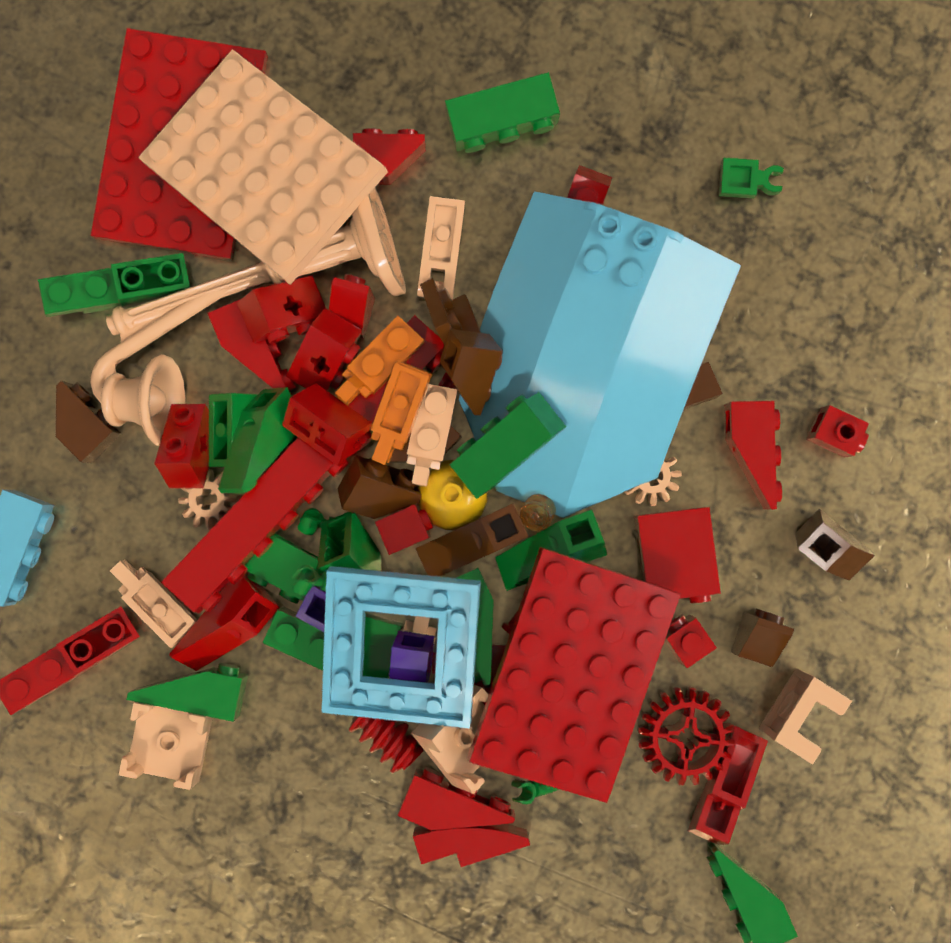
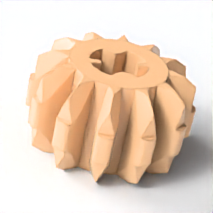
M672 457L663 462L659 479L653 480L654 486H650L649 482L643 483L624 493L629 495L638 490L639 492L635 497V503L641 504L644 501L646 494L649 506H656L657 494L662 501L668 502L670 496L665 488L671 491H678L679 486L671 482L670 479L682 476L681 471L670 472L669 469L670 466L677 462V459Z
M209 469L204 488H181L189 493V497H181L178 499L179 504H189L190 506L184 510L182 515L184 518L195 515L193 520L194 527H200L205 522L207 529L211 530L216 525V522L232 508L230 506L231 502H237L241 498V495L220 493L218 487L223 472H220L215 477L213 470ZM209 494L217 496V502L212 503L211 506L203 502V497L209 496Z

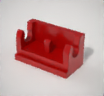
M315 383L290 397L282 426L339 466L343 463V460L356 453L363 444L357 439L370 430L372 422Z

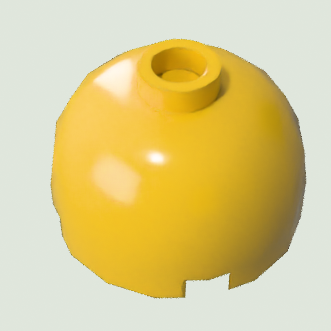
M444 460L441 462L439 470L431 468L427 486L419 485L418 488L422 494L420 503H418L420 510L427 512L432 525L444 530H456L477 520L483 514L487 503V493L476 499L452 469L450 464L454 460Z

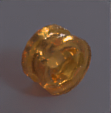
M535 494L530 496L520 510L522 523L533 531L545 530L549 527L556 514L554 502L545 495Z

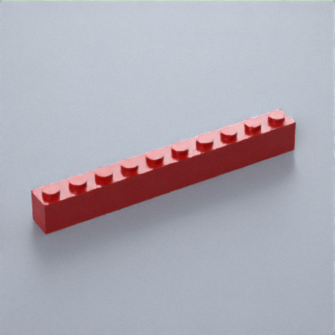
M414 315L407 324L424 339V344L405 363L434 373L441 366L439 361L445 345L437 334ZM388 381L375 394L371 393L365 398L360 393L348 405L372 422L371 427ZM371 427L365 435L357 439L363 444L358 451H361L370 442L372 433H370L372 431ZM298 437L257 480L255 487L246 492L161 583L193 613H201L203 609L208 613L222 599L223 596L219 592L229 582L234 585L246 574L248 568L245 564L254 555L260 558L272 546L274 542L270 537L280 528L283 531L287 530L299 516L296 510L305 501L311 504L324 490L321 484L331 474L335 478L343 471L349 461L345 459L342 464L337 466Z

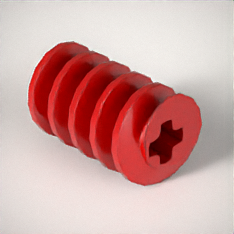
M354 716L348 731L352 733L361 728L363 731L359 742L363 743L372 739L373 742L369 751L373 753L382 749L383 753L379 760L381 763L393 759L394 762L390 769L392 774L401 769L405 770L423 753L424 749L421 745L415 746L417 740L412 734L405 736L409 727L406 722L395 727L396 721Z

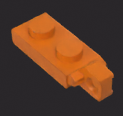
M397 316L347 366V369L342 374L346 381L335 392L336 397L344 404L349 405L360 393L365 398L371 393L375 394L389 380L395 362L399 360L405 363L424 344V339L403 319Z
M399 360L395 362L371 427L373 431L371 439L378 441L372 460L386 465V463L390 462L395 448L403 450L405 443L408 442L432 373Z

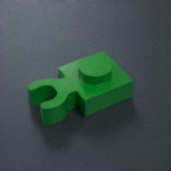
M723 158L720 168L719 196L754 199L757 196V189H761L767 195H778L782 191V186L772 185L769 182V176H780L784 168L773 165L764 171L759 170V160Z

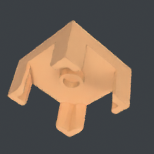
M796 668L759 729L774 741L813 765L821 752V748L798 733L800 727L816 702L839 715H844L852 700L814 676Z
M475 685L470 729L420 723L411 732L453 786L472 794L482 786L485 780L473 774L480 766L469 763L467 756L485 707L483 702H486L489 696L483 687Z
M139 702L133 703L130 721L136 720L130 752L122 757L118 775L137 779L143 773L176 780L173 783L174 787L191 790L200 781L212 717Z

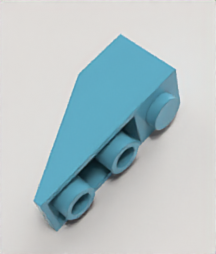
M2 490L0 495V606L2 607L15 605L17 601L19 602L24 597L28 587V582L25 579L29 569L36 565L41 554V548L38 546L43 534L49 532L54 521V515L51 513L55 505L16 490Z

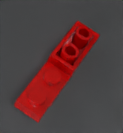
M122 606L56 644L52 649L1 678L0 699L9 714L14 715L107 659L140 636Z

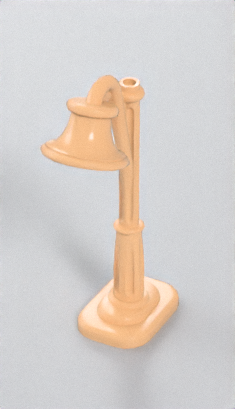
M376 188L364 198L352 213L350 224L338 229L299 276L362 257L367 262L372 274L380 278L391 295L399 296L406 293L405 281L391 230ZM260 262L245 269L127 309L121 306L115 307L112 314L106 316V322L114 336L120 334L121 343L107 351L97 360L90 380L92 392L101 403L105 420L111 426L116 427L122 426L127 421L139 424L143 427L145 434L152 443L159 446L171 404H185L184 381L179 366L172 357L160 354L148 363L141 376L127 379L123 374L116 372L117 364L220 298L264 283L273 282L278 284L284 280L267 265Z

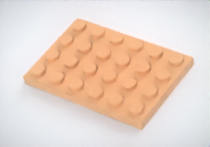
M233 49L138 157L289 285L293 283L357 209L364 198L370 194L388 173L383 164Z

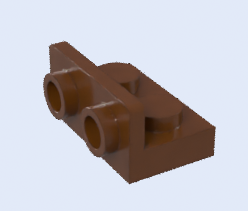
M433 278L420 284L435 330L444 345L450 329L481 333L469 299L465 294L452 301L446 288L439 290Z

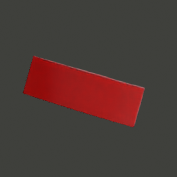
M737 726L729 734V737L736 741L735 745L724 747V750L731 754V759L720 757L718 761L722 764L723 771H718L713 766L711 771L713 778L712 780H707L687 830L719 846L730 843L740 810L746 808L768 740Z
M509 824L429 830L419 826L415 827L413 832V839L421 865L457 854L460 867H464L530 846L527 829Z

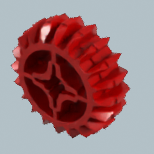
M690 686L686 690L685 697H683L679 687L673 688L674 699H670L666 692H661L660 698L664 703L659 706L655 701L651 700L649 706L655 711L654 714L650 715L647 712H642L641 718L648 722L649 726L641 725L637 727L639 734L648 736L638 741L639 748L649 749L642 755V758L645 762L654 761L651 770L655 774L664 769L663 778L667 782L672 780L675 774L677 783L682 786L686 782L687 775H689L693 785L699 784L698 774L701 773L708 781L712 780L713 776L709 769L714 766L718 771H723L722 764L718 760L720 757L731 759V754L726 752L724 747L734 746L736 743L734 739L725 736V734L735 730V726L732 723H723L730 717L729 711L726 709L718 711L722 702L717 698L708 703L710 694L705 690L699 694L697 699L696 689ZM684 708L680 712L679 720L675 724L663 725L661 727V724L668 715ZM695 708L704 711L709 716L714 733H707L705 730L697 728V718L694 716ZM688 728L695 736L691 740L688 739L689 742L684 743L678 736L681 731L685 733L684 729ZM658 738L666 739L667 742L676 744L677 762L671 761L662 755ZM710 747L701 758L689 762L692 761V756L696 749Z

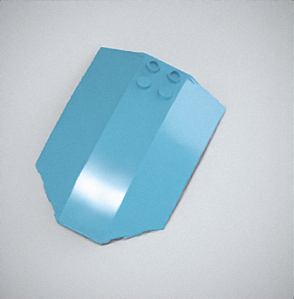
M534 191L499 275L480 327L481 333L490 334L503 350L501 366L496 370L491 384L490 398L485 402L481 416L472 413L461 395L459 396V402L476 441L484 435L480 429L496 416L501 420L507 416L509 412L505 408L522 394L527 399L540 392L567 427L495 486L496 491L565 518L643 483L657 479L741 265L668 228L597 203Z

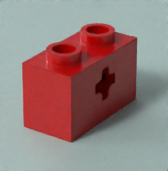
M313 276L295 279L291 285L287 282L253 289L237 302L253 343L267 339L269 344L277 343L290 336L289 333L297 332L299 336L306 335L310 325L326 308Z
M324 308L310 325L286 377L304 388L317 383L326 391H329L331 388L338 390L345 379L342 376L345 372L343 369L345 364L349 365L361 349L356 343L362 330L327 308Z
M171 404L154 463L169 488H204L209 470V409L206 404Z

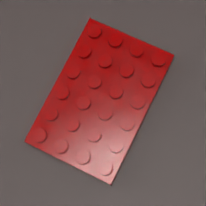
M130 28L126 29L90 236L94 239L233 261L236 240L138 157L232 49L264 74L268 54L265 50Z
M540 547L467 756L469 763L608 803L681 594Z

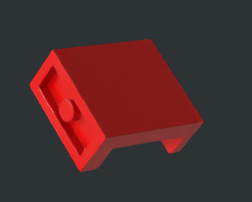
M710 507L633 516L635 530H638L644 581L676 591L681 594L679 599L689 598L690 603L712 601L711 595L721 594Z

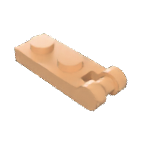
M433 196L429 198L417 292L419 297H424L420 284L431 279V272L433 270L445 272L444 282L435 281L439 290L446 288L453 301L465 200Z

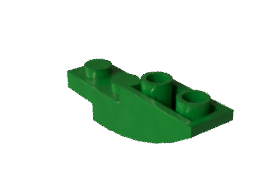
M183 253L111 264V268L38 279L46 317L81 311L87 314L114 309L117 306L123 307L142 303L190 288Z

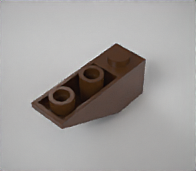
M512 503L415 549L427 575L440 577L529 536Z

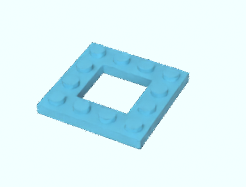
M330 566L326 573L322 713L470 729L481 581ZM366 611L438 618L435 684L363 676Z

